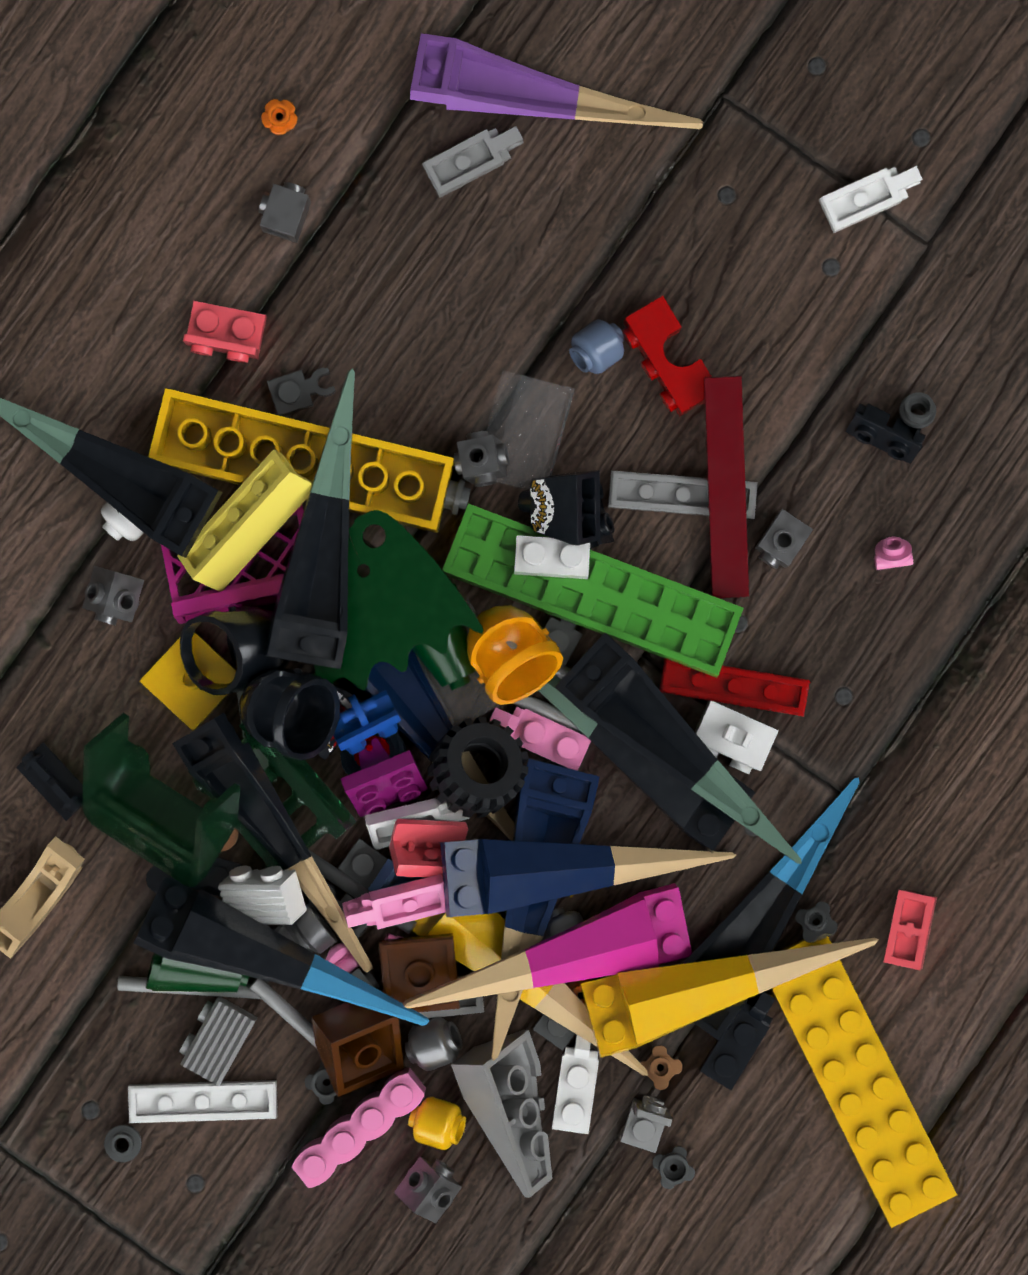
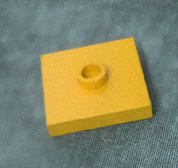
M194 632L192 637V654L199 670L213 683H231L237 670ZM180 638L139 681L192 731L197 729L228 695H212L200 690L192 682L185 670L180 655Z

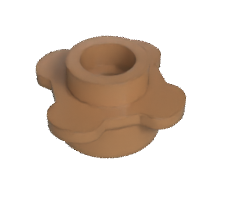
M662 1045L653 1047L652 1054L647 1057L646 1061L640 1062L648 1075L642 1076H648L654 1082V1087L658 1090L666 1089L669 1086V1080L675 1074H680L682 1071L681 1061L673 1059ZM659 1064L664 1066L662 1071L657 1070Z

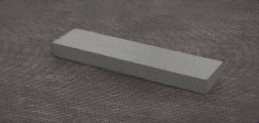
M611 471L608 508L709 516L707 478ZM745 481L747 519H755L758 482Z

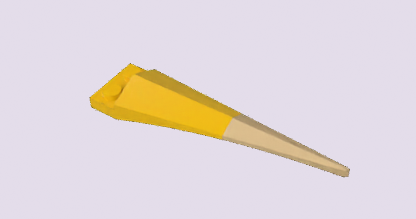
M445 912L415 920L417 924L412 931L418 936L453 933L455 960L474 972L501 960L505 919L499 912L460 917H446ZM565 983L522 991L521 1001L597 1047L586 1005ZM628 1050L611 1055L640 1074L648 1075L646 1068Z
M868 938L620 972L616 975L582 983L580 987L599 1056L601 1058L638 1048L750 997L874 946L879 939Z

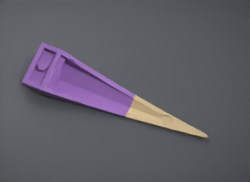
M422 33L420 35L410 89V100L445 104L446 110L701 129L703 126L701 119L635 103L582 87L517 64L457 38Z

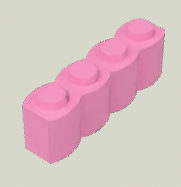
M410 1067L395 1072L386 1080L381 1091L365 1096L356 1105L353 1114L338 1118L329 1126L324 1137L308 1142L299 1151L292 1169L308 1188L324 1183L334 1173L338 1164L346 1163L355 1158L364 1148L366 1141L382 1136L390 1129L396 1117L412 1112L421 1103L426 1087Z

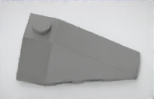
M521 1030L505 1037L500 1054L494 1061L491 1057L492 1040L473 1047L453 1062L451 1066L463 1099L524 1197L530 1198L553 1178L548 1134L542 1132L540 1111L545 1110L544 1098L538 1097L536 1078L541 1076V1065L529 1030Z

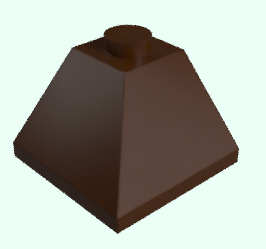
M348 1003L341 1004L312 1017L315 1044L338 1097L404 1069L399 1019L397 1017Z

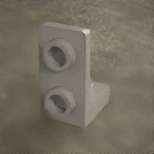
M643 1095L642 1100L633 1098L620 1141L656 1153L664 1126L670 1127L673 1120L669 1109L664 1106L665 1102L648 1095Z

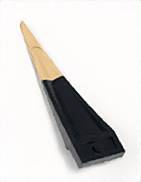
M224 713L220 714L172 743L190 774L252 833L285 870L295 869L301 890L323 915L363 971L368 973L373 969L372 963L352 927L348 928L343 911L249 742L242 744Z

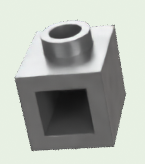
M284 182L283 187L273 184L271 193H264L259 207V213L263 214L260 222L263 232L298 243L311 204L309 195L304 194L305 189L303 187Z
M780 510L755 547V549L761 552L758 558L774 569H777L779 565L784 568L788 567L813 529L785 510Z

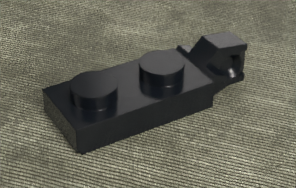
M764 991L757 994L751 1005L746 1003L743 1011L740 1012L721 1041L716 1040L699 1069L700 1072L729 1090L733 1089L770 1028L769 1025L773 1018L768 1016L767 1013L775 1001L771 994Z

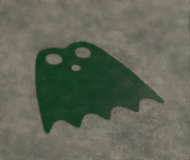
M374 510L357 517L354 524L349 528L348 633L341 669L314 665L315 674L327 679L331 684L338 678H346L359 689L365 690L368 685L370 671L378 662L390 663L400 672H405L408 666L409 654L414 646L419 644L427 645L440 654L445 655L448 648L449 633L454 626L463 625L478 633H483L484 631L469 605L436 561L400 523L382 511ZM370 525H379L385 531V541L378 548H370L363 541V532ZM362 564H366L370 568V573L367 577H360L358 575L357 569Z

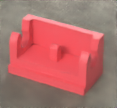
M898 890L884 963L919 971L923 969L937 901L936 896L919 894L908 890Z

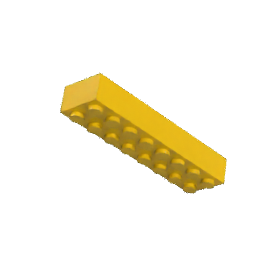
M165 388L148 457L188 473L241 485L274 449L285 456L297 474L313 482L330 428ZM352 433L349 512L363 515L370 511L378 510L388 514L402 525L438 533L445 498L454 468V458Z

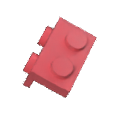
M397 819L389 845L395 875L414 878L431 877L441 874L443 878L440 842L466 840L468 832L467 823Z

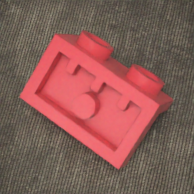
M194 301L187 334H184L183 342L187 346H191L190 352L199 355L212 356L213 351L227 353L226 359L234 362L248 363L249 358L258 360L267 316Z

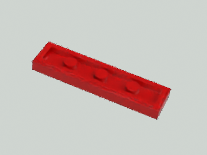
M664 658L659 690L662 693L804 717L810 680L723 665L719 676L716 678Z

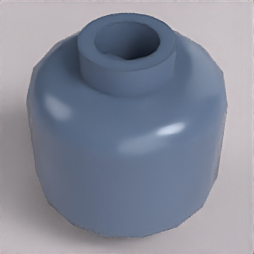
M597 319L572 336V348H570L569 353L573 362L581 371L600 374L622 359L625 337L616 324H608L606 321Z

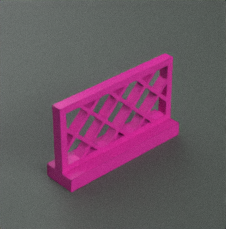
M303 505L292 515H297L299 526L304 513ZM278 531L274 534L275 537L288 544L277 561L260 550L239 572L231 585L227 586L223 591L219 592L215 589L204 591L206 585L200 584L195 593L184 596L179 595L177 584L187 570L180 561L172 557L170 549L161 545L172 598L171 606L174 618L179 624H183L206 612L214 610L220 612L229 611V606L260 607L276 603L284 574H275L279 569L283 572L286 571V567L282 564L293 548L297 532L291 540ZM257 556L273 565L266 578L255 579L246 573ZM173 564L180 567L176 575ZM243 577L249 580L248 582L240 583Z

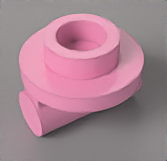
M895 536L878 542L875 547L874 556L876 570L913 565L911 544Z
M344 943L334 945L326 957L327 961L348 973H352L360 966Z

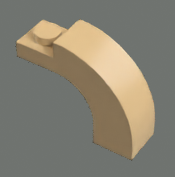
M56 836L46 846L35 867L22 885L0 909V951L10 959L41 925L83 868L81 865L85 859L77 853L74 847L62 842Z

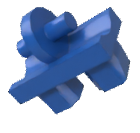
M386 690L361 703L358 702L355 694L349 696L348 699L352 707L340 713L333 736L341 751L346 749L351 755H354L365 749L367 745L365 739L377 733L380 737L384 738L397 733V723L401 719Z

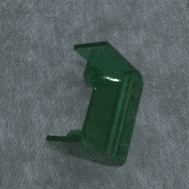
M123 712L84 746L83 812L93 826L183 885L195 887L206 877L237 825L240 786L234 783L218 799H210L203 808L150 775L149 755L144 748L128 741L129 716Z

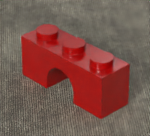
M664 296L626 317L623 323L626 328L622 330L625 340L632 350L637 347L645 359L640 363L651 381L657 379L664 390L659 395L668 411L676 410L680 417L704 403V377L712 376L703 361L699 359L689 366L678 367L671 364L664 355V343L679 333L682 328Z

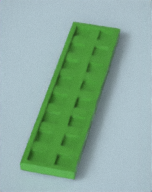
M468 503L442 569L447 576L602 635L606 633L610 638L716 678L719 676L744 609L743 607L590 550L588 579L515 575L517 535L548 536L534 532L527 525Z

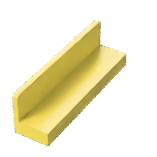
M273 449L204 525L187 557L185 558L177 555V557L193 580L219 592L223 591L309 497L313 482L297 474L285 456Z

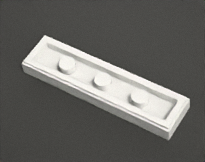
M277 1080L224 1081L219 1086L213 1082L130 1084L128 1086L129 1123L277 1119Z

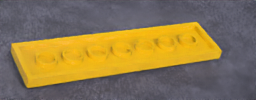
M828 936L814 943H808L802 939L782 950L832 943ZM835 961L771 988L889 1226L893 1228L957 1196L841 961Z

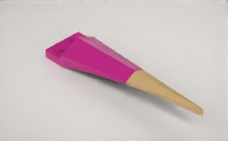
M673 883L640 892L529 948L404 1001L403 1006L409 1009L616 975L620 972L656 968L660 964L689 957L692 954L679 887Z

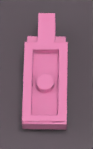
M517 706L513 715L495 707L490 717V721L496 719L501 721V726L505 728L509 726L514 730L511 736L514 740L520 737L523 742L522 748L568 769L578 771L591 743L585 735L528 709L523 710Z
M439 874L371 891L342 903L347 926L350 928L367 924V926L376 925L377 929H382L445 913L444 881L442 875Z

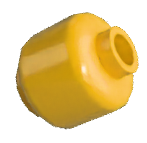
M428 1097L410 1113L408 1125L413 1127V1136L418 1143L440 1150H447L453 1144L457 1145L460 1142L465 1130L466 1117L462 1116L461 1108L458 1105L435 1097Z

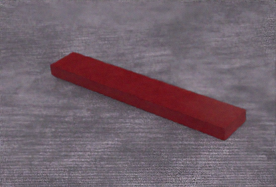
M742 376L704 377L712 596L717 598L749 597Z

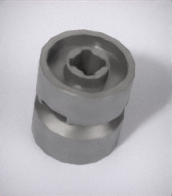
M309 903L306 905L307 911L292 925H280L274 929V931L307 950L320 954L337 942L330 927L324 923L325 920Z

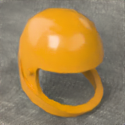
M512 605L495 606L481 612L477 619L483 627V633H478L471 628L469 629L467 655L470 664L480 675L477 678L479 683H485V692L488 697L499 705L512 704L527 698L547 684L561 668L564 658L556 642L548 636L550 632L547 628L542 629L532 615ZM511 641L516 643L517 648H510L506 642Z

